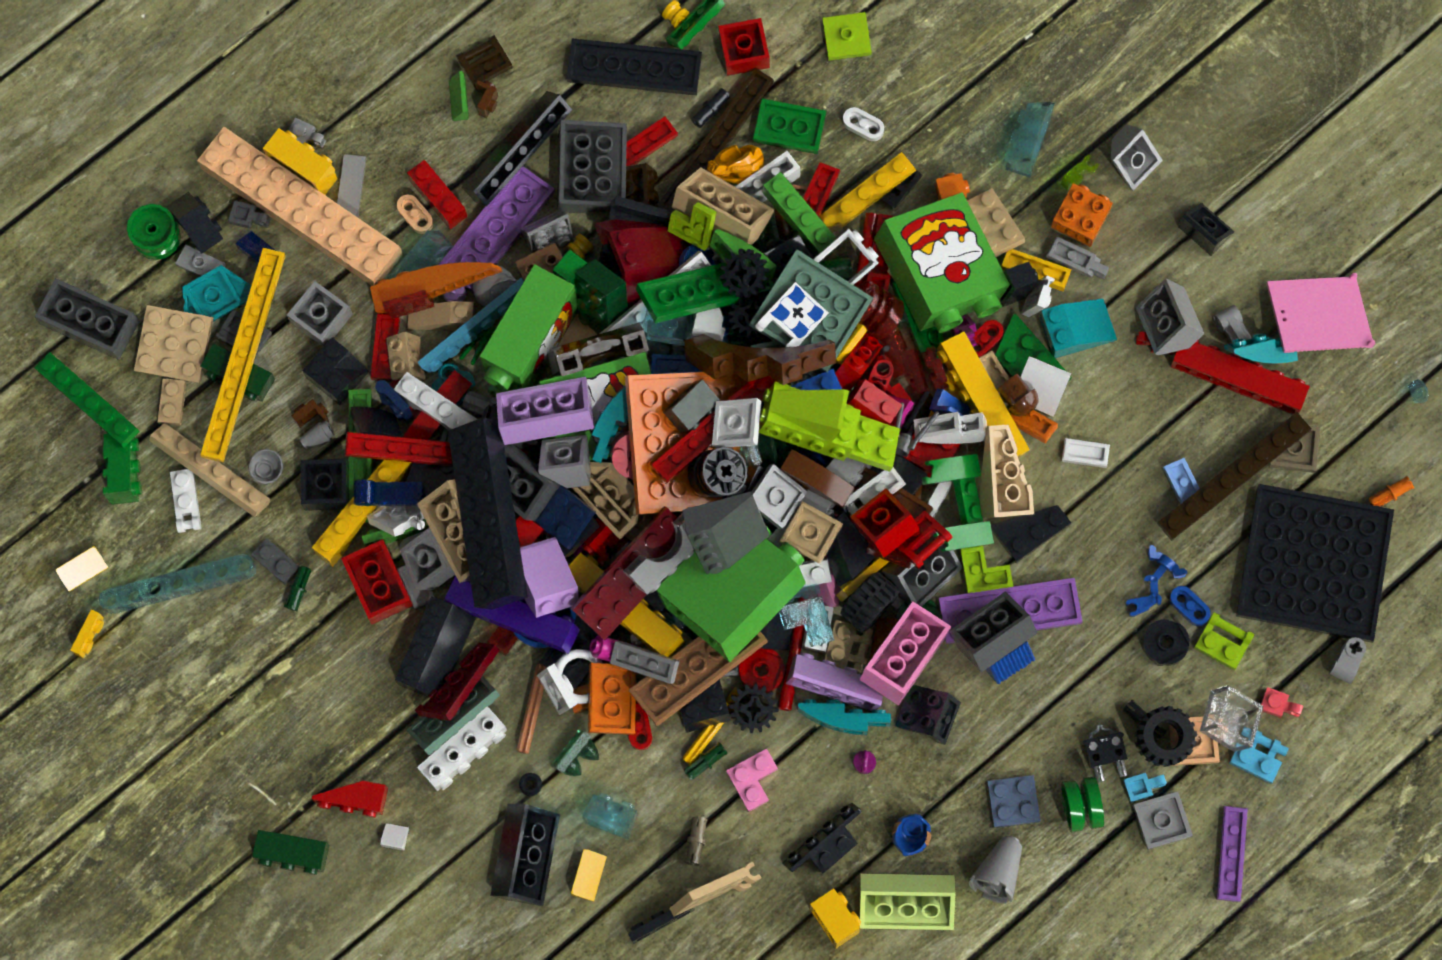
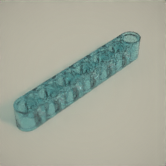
M240 554L104 590L99 596V603L108 613L116 614L249 579L255 575L256 565L251 557ZM242 563H250L246 571L239 570ZM220 569H228L227 574L225 576H217V573ZM205 574L203 582H195L197 575ZM176 580H183L180 588H173ZM154 586H161L159 593L151 594V589ZM138 591V597L135 600H129L130 593ZM116 597L114 605H106L109 598Z

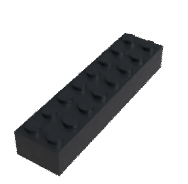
M483 417L449 430L448 437L474 607L493 610L528 598L504 442L498 428V421Z

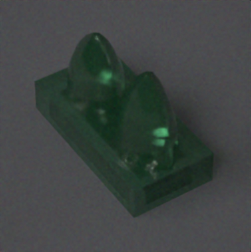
M578 730L550 766L560 773L569 776H580L582 770L579 760L576 758L577 755L587 760H599V753L595 744L590 739L591 736L583 730Z

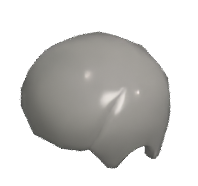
M270 449L255 452L248 464L251 478L257 483L264 485L276 482L283 471L281 456L276 451Z

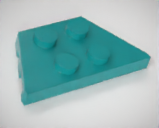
M220 265L182 287L184 298L183 311L213 317L214 322L232 312L233 309L235 310L246 304L252 285Z

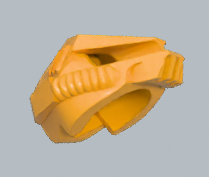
M732 145L719 152L714 160L708 161L707 171L726 182L739 184L764 167V156L761 149L754 145H746L740 148L737 145Z

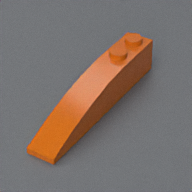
M462 262L429 266L411 272H400L396 275L397 277L380 280L376 285L370 287L375 312L380 314L396 313L488 276L502 272V268L493 263Z

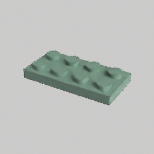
M482 676L451 721L422 716L406 731L429 756L438 750L450 737L456 735L469 721L475 719L482 710L490 706L500 695Z

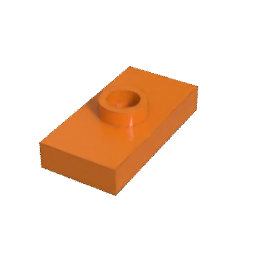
M1035 410L1022 417L1010 414L1018 429L1045 444L1058 428V423Z

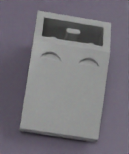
M561 209L520 228L531 254L553 243H556L559 247H564L573 239L569 216Z

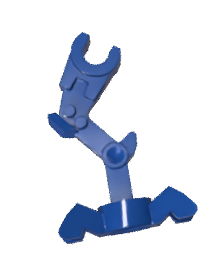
M1150 545L1148 549L1149 560L1156 561L1160 566L1153 575H1148L1144 578V581L1150 582V596L1126 601V606L1130 604L1136 606V611L1129 613L1130 617H1136L1148 611L1156 603L1158 606L1161 605L1162 597L1158 594V580L1166 570L1172 571L1174 579L1183 578L1187 574V570L1184 568L1179 569L1178 564L1161 552H1156V548L1153 545Z

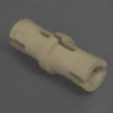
M693 817L691 834L687 838L689 846L685 863L688 865L695 863V866H700L702 846L706 842L704 834L707 819Z

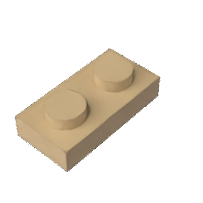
M163 379L158 414L159 424L182 425L187 384L185 380Z

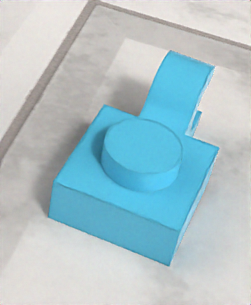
M1146 773L1123 780L1130 803L1152 797V789L1160 788L1167 784L1164 775L1148 779Z

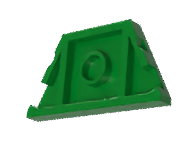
M1015 313L995 354L1007 374L1013 377L1018 373L1021 377L1029 356L1066 371Z

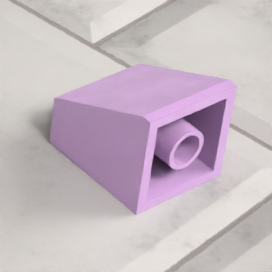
M556 537L520 548L528 595L525 601L536 618L571 607L579 600L578 586Z

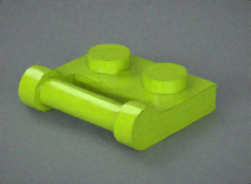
M1214 612L1194 649L1235 671L1255 634L1250 631L1248 633L1223 620L1219 617V614ZM1215 625L1243 640V642L1239 646L1212 631Z

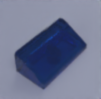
M252 231L235 243L237 248L256 264L259 263L263 248L275 250Z

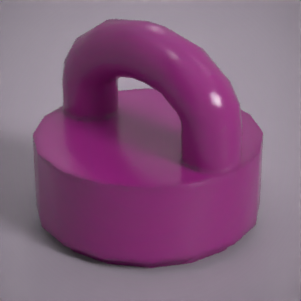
M860 751L854 756L853 766L858 773L869 774L875 769L876 758L870 751Z

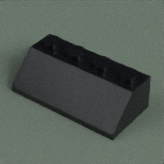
M431 596L397 673L396 683L426 697L434 689L438 691L446 683L444 678L454 671L476 617L453 604Z
M527 804L507 805L490 896L508 901L538 906L544 905L560 814Z

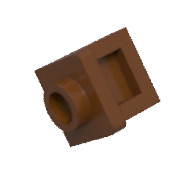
M477 80L475 83L476 89L479 93L484 94L477 106L478 114L487 119L489 113L495 111L498 103L496 101L498 98L497 88L488 81L481 82Z
M313 399L307 404L299 405L294 410V414L291 415L299 428L316 415H319L323 421L329 422L326 416L329 413L321 402L316 404Z

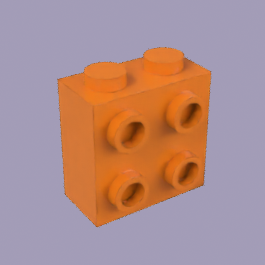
M1073 183L1053 219L1051 228L1091 247L1111 211L1113 202L1102 194L1096 195L1090 192V189L1084 185Z

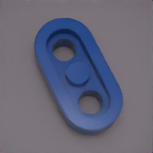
M1178 586L1171 592V605L1189 623L1194 626H1202L1207 623L1210 618V609L1195 593L1185 586ZM1183 596L1185 598V602H1179L1177 600V597ZM1194 612H1200L1202 617L1196 618Z

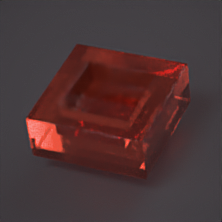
M498 627L487 641V644H495L499 652L507 656L519 639L512 631Z

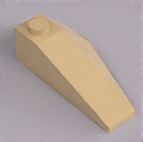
M1009 425L986 427L979 494L982 517L1034 514L1033 491L1031 485L1027 484L1024 475L1025 469L1023 464H1020L1017 456L1018 449Z

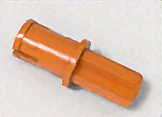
M1405 476L1391 486L1386 485L1384 490L1369 498L1370 505L1381 507L1392 500L1396 501L1397 497L1414 489L1412 482L1408 481L1409 477Z

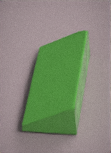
M459 71L449 80L453 121L468 120L469 118L466 79L464 72Z

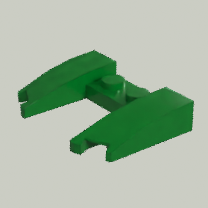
M972 454L926 461L925 465L932 466L931 478L924 477L922 484L953 481L961 521L959 526L945 528L953 538L948 543L946 542L947 545L941 551L945 552L994 544L990 521L983 522L975 481L976 477L981 476L978 455ZM936 532L933 536L937 537L939 534Z

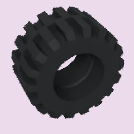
M880 572L873 573L849 597L843 605L840 614L862 633L871 628L897 599L900 590Z
M1173 706L1158 707L1141 718L1142 720L1138 722L1137 731L1135 732V737H1137L1135 744L1140 749L1138 751L1140 755H1144L1146 761L1153 762L1156 766L1163 765V767L1175 765L1185 760L1193 752L1192 749L1196 746L1197 742L1195 741L1197 731H1194L1193 727L1195 724L1190 722V716L1187 713L1183 714L1179 708L1173 709ZM1160 723L1170 724L1177 731L1178 743L1171 750L1160 748L1154 741L1153 731Z

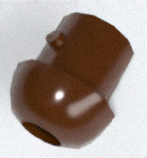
M1018 373L997 389L1010 406L1008 411L1018 417L1026 416L1036 408L1039 402L1036 390H1030Z

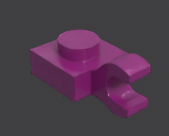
M966 314L961 316L963 322L950 331L954 336L965 332L974 347L977 345L973 338L975 336L974 332L977 331L976 325L970 316Z

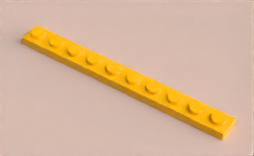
M267 248L262 250L200 455L202 458L224 462L286 255L284 252Z

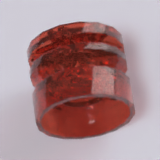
M865 281L857 288L873 297V300L858 323L864 325L867 329V334L877 340H883L890 336L900 323L904 312V303L900 298L890 292H886L874 282Z

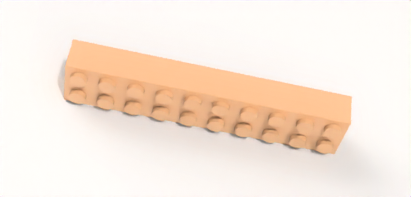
M226 127L222 128L197 160L204 172L371 286L385 279L403 256L399 245Z

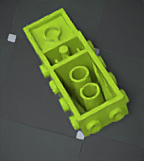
M775 381L770 389L767 388L763 395L762 401H764V406L760 411L759 433L841 461L850 458L890 472L894 464L900 428L861 416V410L847 404L848 390H800L788 384L782 385Z

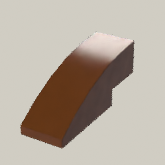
M791 450L781 467V471L794 481L802 484L803 488L842 508L854 490V487L848 482L794 450Z

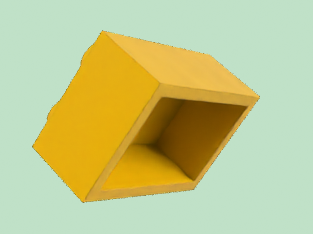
M278 128L263 147L265 155L326 195L338 180L331 159L324 154L320 156L315 153V149L308 143H300L296 140L297 137L289 130L284 132Z

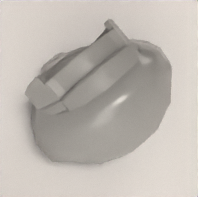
M501 267L502 272L473 283L474 297L483 308L517 281L505 268Z

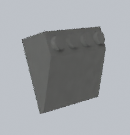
M560 121L558 129L557 210L561 209L566 213L609 210L610 203L616 196L626 199L627 123Z
M752 492L682 510L687 535L706 574H717L724 569L730 568L769 536Z

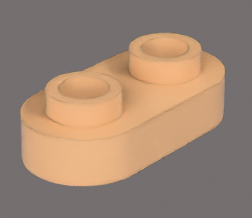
M407 194L400 197L397 201V209L403 219L418 234L430 232L433 228V219L424 206L413 195ZM406 206H413L411 210H405ZM425 221L426 225L421 227L419 223Z

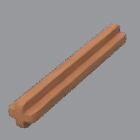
M537 664L517 745V751L528 754L530 751L544 687L537 677L540 672L546 669L542 664Z

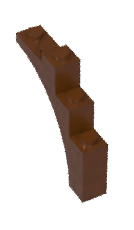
M705 334L684 340L686 361L713 379L735 373L748 382L769 376L780 384L785 385L802 379V374L836 363L835 342L830 339L814 344L784 348L738 346L715 340Z

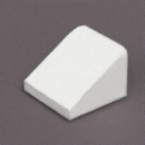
M386 823L380 845L404 851L409 827Z

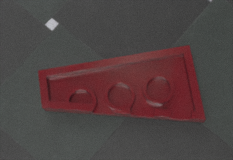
M479 642L459 663L461 667L444 678L446 683L438 691L434 689L428 695L430 700L424 706L420 704L415 709L416 713L423 717L451 721L499 652L496 645Z

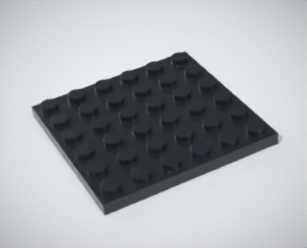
M1258 484L1236 617L1349 639L1356 637L1365 642L1373 643L1394 509Z

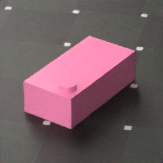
M912 601L865 667L860 681L899 706L945 640L951 626Z

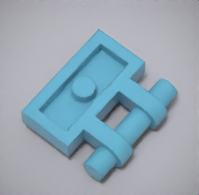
M1246 728L1243 736L1250 739L1248 745L1242 742L1238 743L1229 764L1272 784L1282 764L1281 761L1274 757L1276 753L1286 756L1289 748L1281 745V742L1276 739L1273 741L1263 736L1262 732L1258 730L1253 731ZM1257 743L1269 748L1268 754L1255 749Z

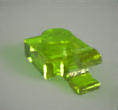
M1090 155L1085 156L1081 163H1078L1063 176L1061 185L1066 190L1073 183L1079 185L1084 179V173L1091 174L1097 171L1098 163L1092 167L1087 165V162L1091 159Z

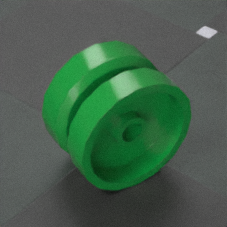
M147 204L136 209L128 219V237L139 254L147 259L160 260L167 258L179 246L181 239L180 228L167 208L157 204Z
M1095 776L1083 778L1080 783V789L1075 780L1062 781V804L1069 831L1071 833L1083 831L1085 819L1091 829L1104 827L1102 798Z

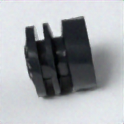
M720 447L706 450L690 463L688 479L694 491L705 498L728 496L737 493L744 486L747 479V466L744 458L732 448Z

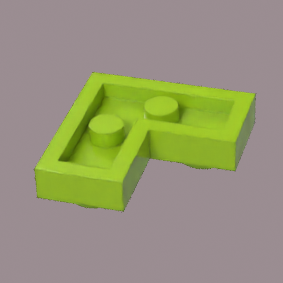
M699 202L693 206L691 217L675 210L670 216L668 232L705 251L710 246L717 212Z
M983 546L960 550L967 594L1013 587L1010 565L987 568Z

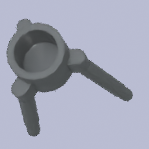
M903 402L900 403L902 407L897 414L895 424L897 428H900L904 409ZM936 411L914 440L911 437L914 431V424L911 425L907 434L901 433L898 438L896 454L907 457L910 450L915 449L916 444L935 421L939 412Z

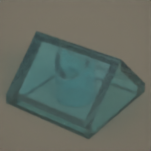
M646 308L643 325L646 340L685 346L684 340L691 338L692 314L654 323Z

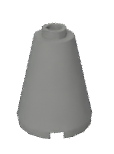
M1013 836L1002 837L970 877L969 886L973 891L976 892L979 889L984 892L982 897L993 902L1006 904L1008 900L1012 902L1022 853L1020 841Z

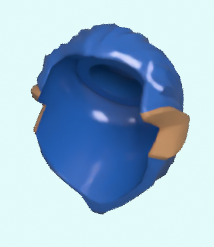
M911 813L902 816L893 827V843L905 857L922 852L926 846H929L931 826L921 814Z

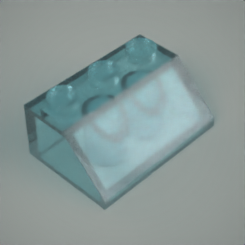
M1028 103L1026 110L1021 109L1017 120L1021 124L1018 130L1014 129L1010 140L1014 142L1012 149L1007 148L1003 161L1007 162L1005 170L1031 178L1052 118L1055 103Z

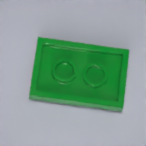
M762 98L753 142L818 154L827 111Z

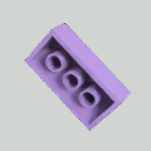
M586 377L496 393L498 428L504 445L594 429L593 409Z
M807 653L796 654L793 657L785 684L839 700L871 712L881 706L883 695L860 681L862 675L857 674L858 671L850 667L841 669L835 667L836 663L832 661L822 660L820 662L814 660V656Z

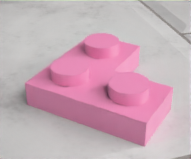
M765 749L726 770L748 812L769 801L759 780L777 771L778 768L768 750Z

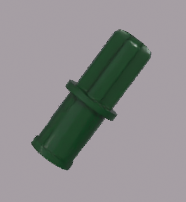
M300 566L294 584L289 586L291 589L284 604L285 608L298 612L304 593H307L305 587L311 574L310 568Z
M718 742L706 753L699 754L700 757L684 769L686 776L690 780L695 779L706 769H711V765L724 755H727L728 753L723 749L722 744Z

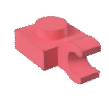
M1267 687L1259 710L1279 718L1282 717L1283 712L1299 717L1303 706L1287 702L1288 694Z

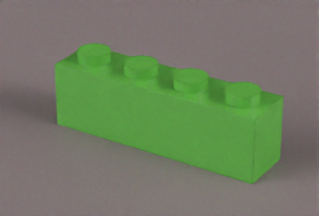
M781 172L763 185L762 193L790 227L794 231H798L802 241L815 256L837 239Z

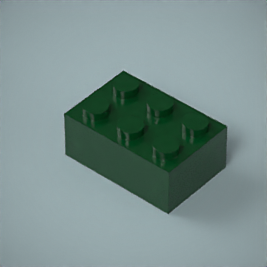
M596 259L575 273L578 318L583 325L590 327L598 335L628 310L626 281Z

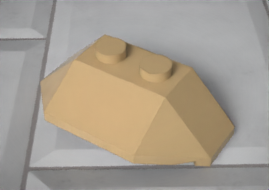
M590 462L591 475L589 486L572 487V489L588 506L596 511L597 516L621 539L637 524L638 515H636L634 485L617 472L613 463Z

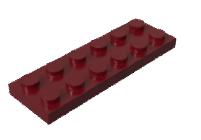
M665 506L570 608L603 640L607 639L647 595L623 571L639 555L646 558H658L665 555L674 544L675 528L673 522L677 517Z

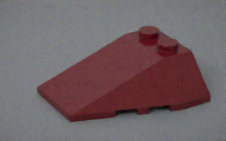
M619 219L595 224L602 245L610 243L622 274L621 279L626 281L627 303L641 299L636 291L638 283L667 277L679 267V258L682 251L691 245L689 242L668 232L669 225Z

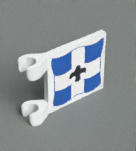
M795 282L758 321L755 328L762 332L773 321L792 339L786 347H796L805 340L829 312Z

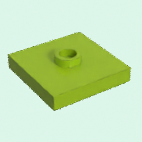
M866 12L822 18L828 61L872 55Z

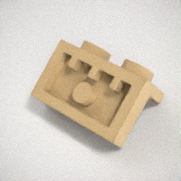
M407 332L388 337L387 346L392 380L402 379L406 372L420 381L425 380V372L417 363L423 358L420 337Z

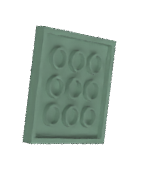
M797 249L749 326L757 330L755 325L796 282L829 312L799 346L830 339L835 342L837 358L873 300V297ZM773 321L760 332L782 347H786L792 340ZM832 365L820 368L818 370H820L823 373H827Z

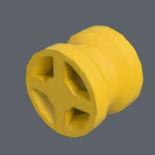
M677 0L670 2L662 13V17L666 20L669 19L674 28L689 15V11L686 8H681Z
M580 233L575 237L573 243H569L566 246L568 250L573 251L583 260L588 252L594 250L591 242Z

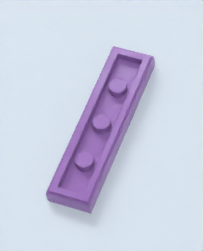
M1223 807L1216 900L1241 902L1248 808Z

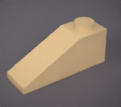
M450 301L411 306L408 313V329L456 331L476 315L474 302Z

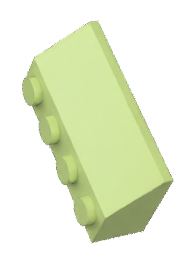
M860 874V929L954 930L956 893L954 875Z

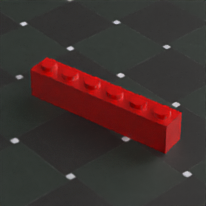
M1198 340L1190 348L1176 351L1171 364L1173 369L1293 415L1296 412L1300 413L1310 388L1309 385H1306L1305 381L1299 378H1288L1278 370H1267L1257 362L1249 363L1233 353L1228 355L1221 352L1216 346L1202 345Z

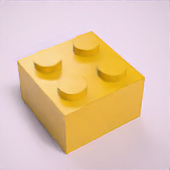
M833 888L810 904V911L834 947L838 948L859 934L861 921L854 911L850 913L847 909L848 901L841 891L837 893Z

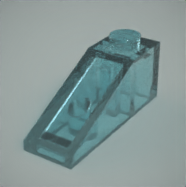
M440 230L427 231L387 279L397 277L396 275L400 272H411L429 266H436L454 245Z

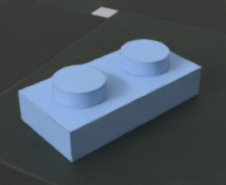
M1185 458L1163 467L1180 504L1200 489Z

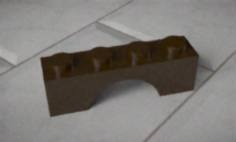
M635 323L554 347L552 350L557 368L563 377L583 371L589 364L597 360L613 356L630 357L647 352L649 348L644 329L640 323Z

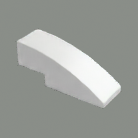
M958 412L938 415L919 442L962 444L985 441L987 420L983 412L960 416ZM931 417L914 419L915 437Z

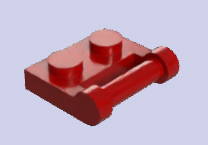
M925 510L914 519L920 530L897 547L918 569L924 564L923 561L945 541L948 543L953 538L949 531ZM937 532L939 535L916 555L914 552Z

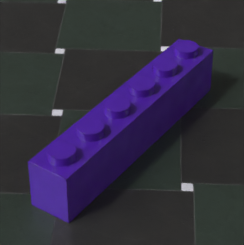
M456 576L444 598L445 602L455 605L472 616L566 654H569L580 631L574 624L575 620L565 615H562L561 618L557 617L555 612L536 618L525 599L522 602L516 601L493 610L474 607L471 581L459 583Z

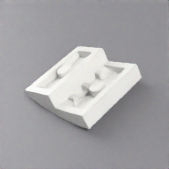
M1029 356L1021 378L1030 390L1035 389L1038 394L1039 402L1035 409L1054 417L1071 373Z

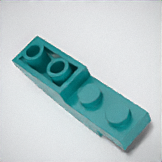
M1255 334L1252 336V339L1248 340L1243 338L1234 339L1231 344L1224 345L1225 350L1252 361L1263 363L1298 361L1297 351L1284 353L1280 338L1273 339L1267 337L1266 334Z
M626 386L620 389L608 402L591 432V435L599 438L591 459L601 463L602 459H607L611 447L608 446L610 437L615 438L619 428L616 421L626 423L628 419Z
M806 699L803 700V703H798V712L821 726L842 733L867 735L868 726L890 727L891 713H886V710H872V713H863V710L851 709L849 713H845V704H840L839 700H826V703H817V700Z

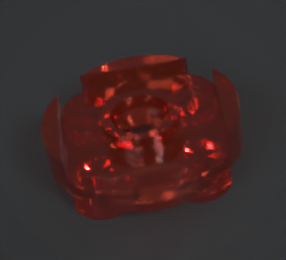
M933 345L925 348V352L921 354L925 365H927L928 369L931 368L932 373H929L932 385L936 390H945L949 388L948 380L941 360L936 356L935 352L937 350Z

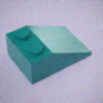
M1104 299L1066 303L1041 310L1039 319L1050 352L1054 358L1117 341Z

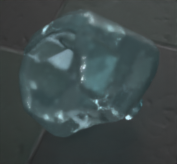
M1414 380L1408 385L1414 403H1424L1428 400V389L1422 380Z

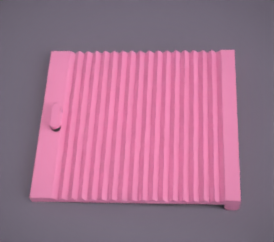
M1352 273L1350 277L1267 281L1266 285L1284 353L1374 347L1375 340L1372 339L1357 283V273Z

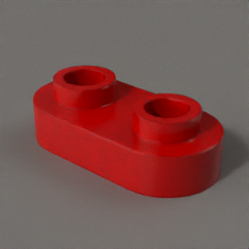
M988 320L974 333L975 336L973 338L977 343L976 346H979L981 349L980 351H975L978 357L988 353L1002 339L1004 329L1000 322ZM993 330L996 335L990 336L988 331Z
M636 704L635 713H639L641 718L635 721V734L628 736L631 746L636 750L642 751L651 746L653 738L648 715L639 704ZM638 736H644L646 738L645 741L639 743L637 741Z

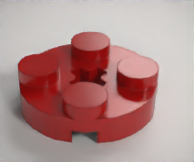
M760 648L739 664L740 680L744 686L747 683L750 688L753 687L754 682H757L758 688L766 685L765 692L774 691L781 685L784 679L785 667L783 661L773 649ZM762 665H765L768 673L759 676L758 671L755 670L756 667L760 668Z

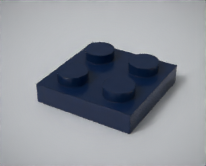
M560 485L535 522L552 537H556L557 541L565 548L571 549L596 511L571 490Z

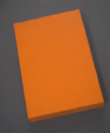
M589 664L588 733L635 734L636 700L630 694L629 689L636 685V672L613 664Z

